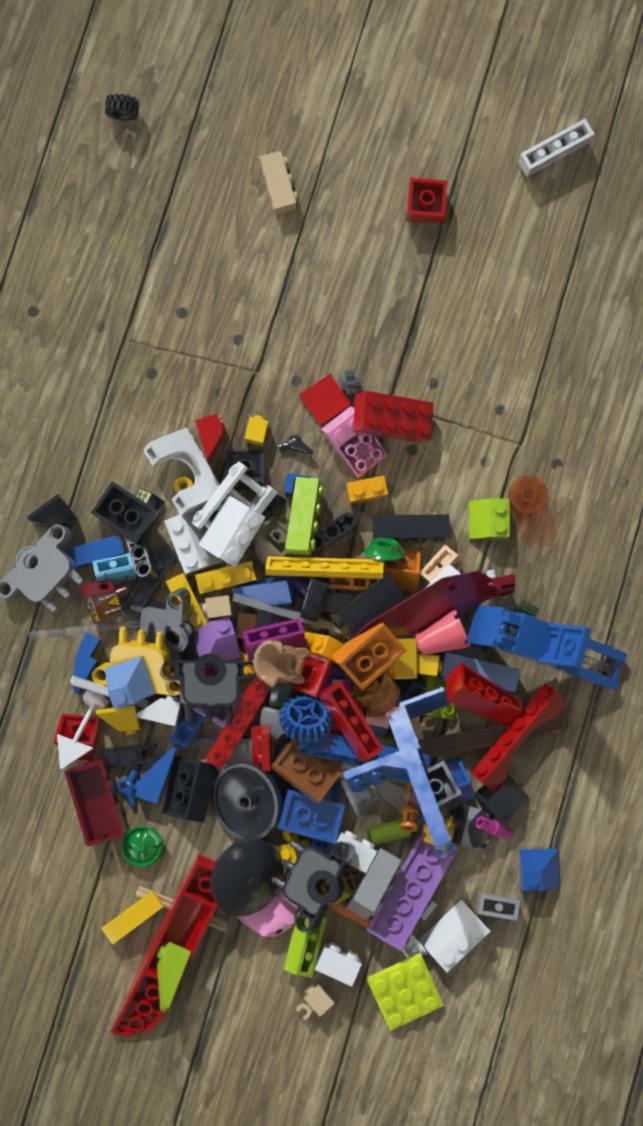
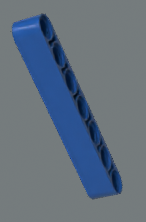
M328 733L323 739L318 738L317 742L310 740L308 744L306 740H303L299 743L298 751L310 756L361 766L400 750L382 745L384 750L370 760L359 761L345 737ZM423 754L425 762H422L424 770H427L431 767V757Z

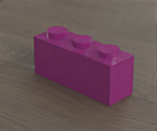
M300 618L242 632L244 648L249 661H253L254 653L258 646L268 640H277L283 645H289L294 648H306L305 631Z

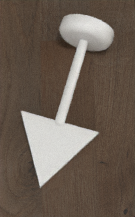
M85 691L83 700L90 707L73 740L57 734L60 771L93 749L77 741L93 710L107 709L109 701L103 695L92 691Z

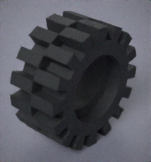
M118 93L110 94L106 97L105 115L107 117H111V119L116 118L118 121H132V119L136 120L138 118L139 100L135 97L125 96L124 94L118 95Z

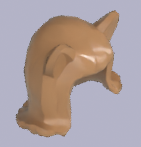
M277 640L264 641L255 650L253 659L254 671L257 677L270 687H275L277 682L302 684L304 683V678L301 675L304 668V660L309 656L310 651L306 648H294L289 645H283Z

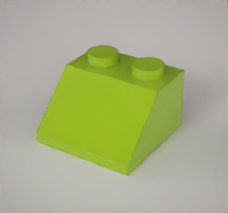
M490 498L469 501V540H507L510 537L509 499Z

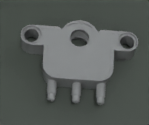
M53 525L36 543V546L30 545L21 549L16 556L17 568H13L0 582V597L15 599L23 593L31 601L41 602L48 610L55 613L57 608L50 599L57 592L66 599L70 597V594L63 585L70 578L79 585L83 583L81 576L75 571V562L63 550V547L72 537L70 529L62 525ZM62 530L63 536L59 539L58 532ZM36 556L38 564L32 569L31 560ZM8 586H10V587H11V591H10V593L7 595V594H6V588H7Z

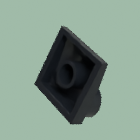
M264 449L226 450V477L229 474L230 468L240 462L247 467L244 473L261 487L264 486ZM240 479L233 487L234 490H252Z

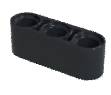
M143 534L139 542L135 543L125 536L136 575L146 583L154 582L158 578V569L148 537Z

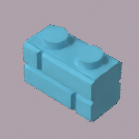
M130 553L92 561L97 582L110 579L113 584L136 579Z

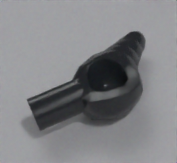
M291 435L288 442L278 444L279 451L290 449L306 454L314 453L302 441L299 435Z

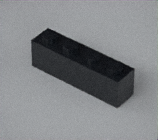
M449 514L372 515V540L375 538H389L396 540L399 544L407 543V540H415V543H426V540H434V543H445V540L450 538Z

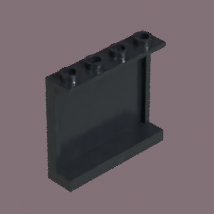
M389 573L383 574V579H375L376 582L338 613L330 614L333 619V625L341 631L345 643L370 621L406 600ZM416 633L397 637V639H414ZM385 671L377 678H381L382 676H384L386 674Z

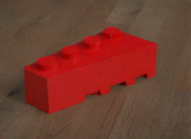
M461 662L446 676L447 702L506 726H509L523 712L522 700Z

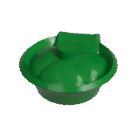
M375 538L371 541L369 547L364 550V554L367 557L384 562L397 561L406 556L402 546L396 540L389 538Z
M134 827L126 833L122 840V854L126 861L135 867H149L160 858L164 839L154 827Z

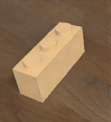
M281 151L260 156V165L274 214L277 215L296 210V203L299 200L297 192L292 191L291 185H294L292 175L288 174L286 168H289L286 156L283 157Z

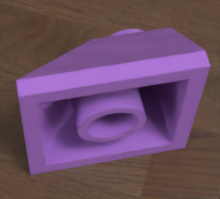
M229 616L210 621L195 631L194 643L199 657L212 653L220 656L224 661L241 659ZM208 664L203 666V670L212 668Z

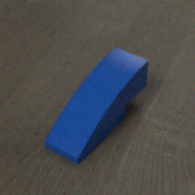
M87 632L85 633L76 655L73 676L89 680L99 663L93 656L102 640ZM73 686L74 693L80 695L83 688Z

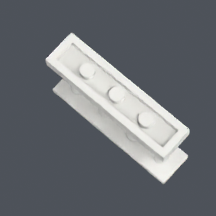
M238 462L230 468L228 476L204 507L196 512L191 523L199 529L203 525L209 528L212 522L209 520L210 516L215 510L219 511L222 506L220 503L227 494L262 514L278 492L266 483L262 487L244 473L247 467ZM239 479L256 492V496L251 502L233 489Z

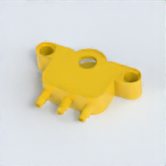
M121 626L119 644L111 650L110 663H103L92 672V679L95 683L107 686L106 676L102 674V671L105 672L106 667L143 656L155 693L172 696L179 694V687L174 684V681L164 680L159 673L161 666L166 661L171 660L169 649L163 645L164 638L161 631L157 632L156 643L145 642L144 629L138 630L137 641L127 640L126 627ZM165 666L166 674L173 675L174 672H170L171 666Z

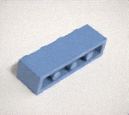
M446 652L441 653L442 669L441 673H437V676L442 677V681H446V676L461 662L508 692H516L520 669Z

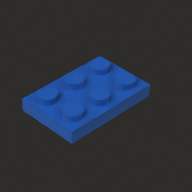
M288 790L278 829L335 844L345 805L325 799L316 804L304 793Z

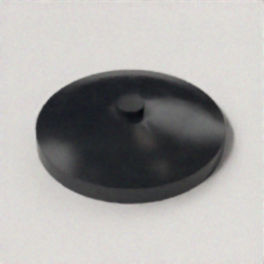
M252 762L234 763L224 768L217 775L212 788V804L216 817L225 830L239 839H260L270 834L278 825L282 813V798L273 777L267 771H262L261 766Z
M259 838L242 839L229 846L217 859L211 873L210 889L216 904L225 912L234 916H249L265 908L280 889V887L272 882L273 877L283 880L284 866L281 865L282 857L278 850L267 841Z

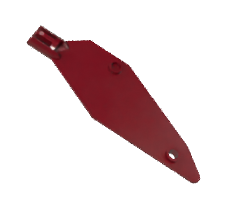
M479 570L443 577L370 621L350 640L381 623H384L396 638L423 632L454 610L457 611V614L454 615L457 618L490 598L514 594L516 577L511 574L490 578Z

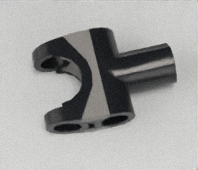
M462 804L458 805L456 814L450 812L443 813V819H449L450 816H453L452 823L455 824L453 838L451 839L452 843L466 847L486 849L487 843L481 842L474 837L472 827L478 817L483 816L493 820L494 815Z

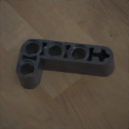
M346 512L319 529L317 533H314V539H319L321 546L312 551L311 557L305 558H314V555L355 529L357 520L355 515ZM344 519H351V526L348 524L342 527L343 532H341L339 526L344 524ZM334 528L337 531V535L329 537L326 533L327 530Z

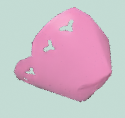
M280 888L279 897L275 896L265 908L249 916L237 917L247 927L261 936L274 938L282 935L294 925L299 907L288 901L284 897L283 889ZM278 929L283 930V932L281 931V933H275Z

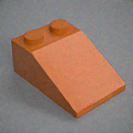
M381 623L346 642L332 657L363 691L407 650L384 623Z

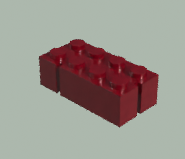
M106 757L67 768L64 772L86 847L102 843L106 839L109 841L125 836L128 831L112 777L108 778L111 773Z

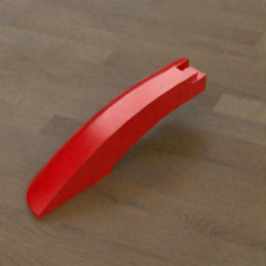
M198 854L192 866L189 867L143 958L110 1033L120 1036H135L136 1033L150 1031L163 1018L165 1012L160 1010L157 968L160 958H157L158 952L162 946L165 947L169 942L191 951L175 991L176 993L194 952L218 907L210 889L211 873L218 858L214 861Z

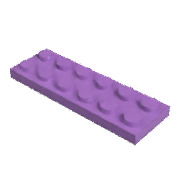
M424 832L418 838L393 882L389 893L385 896L378 913L376 912L366 930L400 952L459 848L452 843L455 853L440 859L435 846L423 841Z

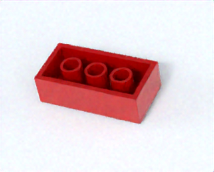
M372 391L360 392L355 394L353 432L416 443L430 441L432 438L434 402Z

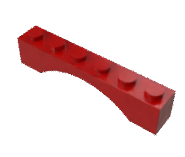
M544 683L525 706L523 712L511 723L471 774L494 793L506 779L510 763L522 742L537 727L555 718L568 702L556 690Z

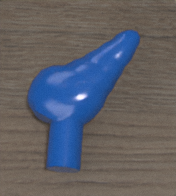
M134 770L130 772L127 779L120 780L117 785L118 790L123 793L132 809L135 808L136 793L133 791L134 782L139 774Z

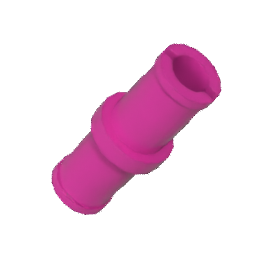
M483 816L477 818L476 823L479 824H476V827L478 829L485 830L488 834L492 836L497 835L505 840H509L512 837V833L509 832H513L510 827L501 825L499 821H491Z

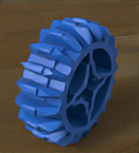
M303 694L301 698L297 695L294 699L289 698L288 703H284L280 711L279 723L282 731H285L286 737L291 736L292 740L299 739L300 743L306 740L309 744L310 740L317 742L318 738L323 739L325 735H328L333 724V718L324 703L321 702L320 698L315 699L313 696L306 697Z

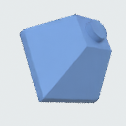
M143 656L105 668L107 690L114 710L132 705L155 693Z

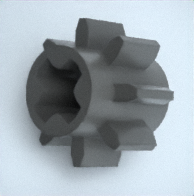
M353 370L344 371V376H340L341 390H347V394L356 393V388H360L359 374H354Z

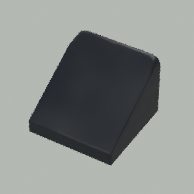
M276 494L265 508V511L279 517L286 504V499Z

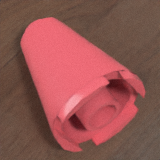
M456 610L450 612L416 636V650L418 653L422 652L423 655L471 646L469 642L465 643L467 635L460 618L454 617L457 614Z

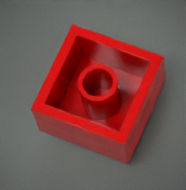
M410 178L406 221L443 224L448 181Z

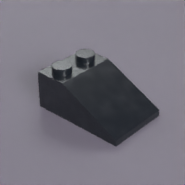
M112 481L91 511V514L130 540L138 543L159 511Z

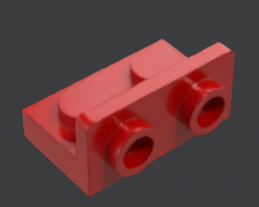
M252 726L253 763L262 764V771H271L270 767L273 764L271 726Z

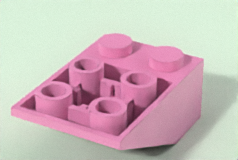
M349 407L321 430L342 459L359 478L388 454L375 436L353 432L354 408Z

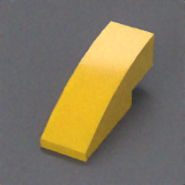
M152 890L101 929L113 945L164 907V905Z

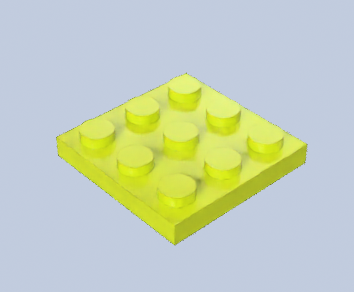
M421 953L366 978L390 1031L444 1006Z

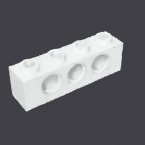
M583 119L522 152L518 163L526 177H529L591 143L595 134L586 119Z

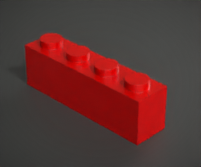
M341 681L333 683L318 693L359 761L370 760L384 750Z

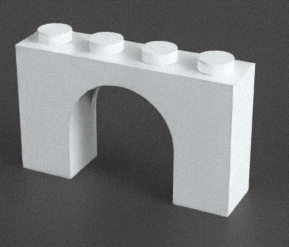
M187 427L153 440L143 449L152 466L170 459H177L183 461L191 468L195 479L194 485L179 491L172 498L180 515L204 506L221 485Z

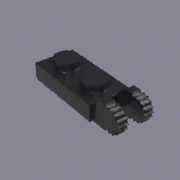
M140 744L102 749L103 757H106L109 768L158 761V756L143 758L142 750H155L157 744L144 746Z

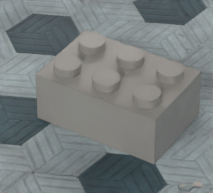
M380 848L375 854L367 872L364 873L346 908L366 920L370 916L374 917L383 904L381 899L383 900L392 887L390 882L397 877L401 870V867H399L401 860Z

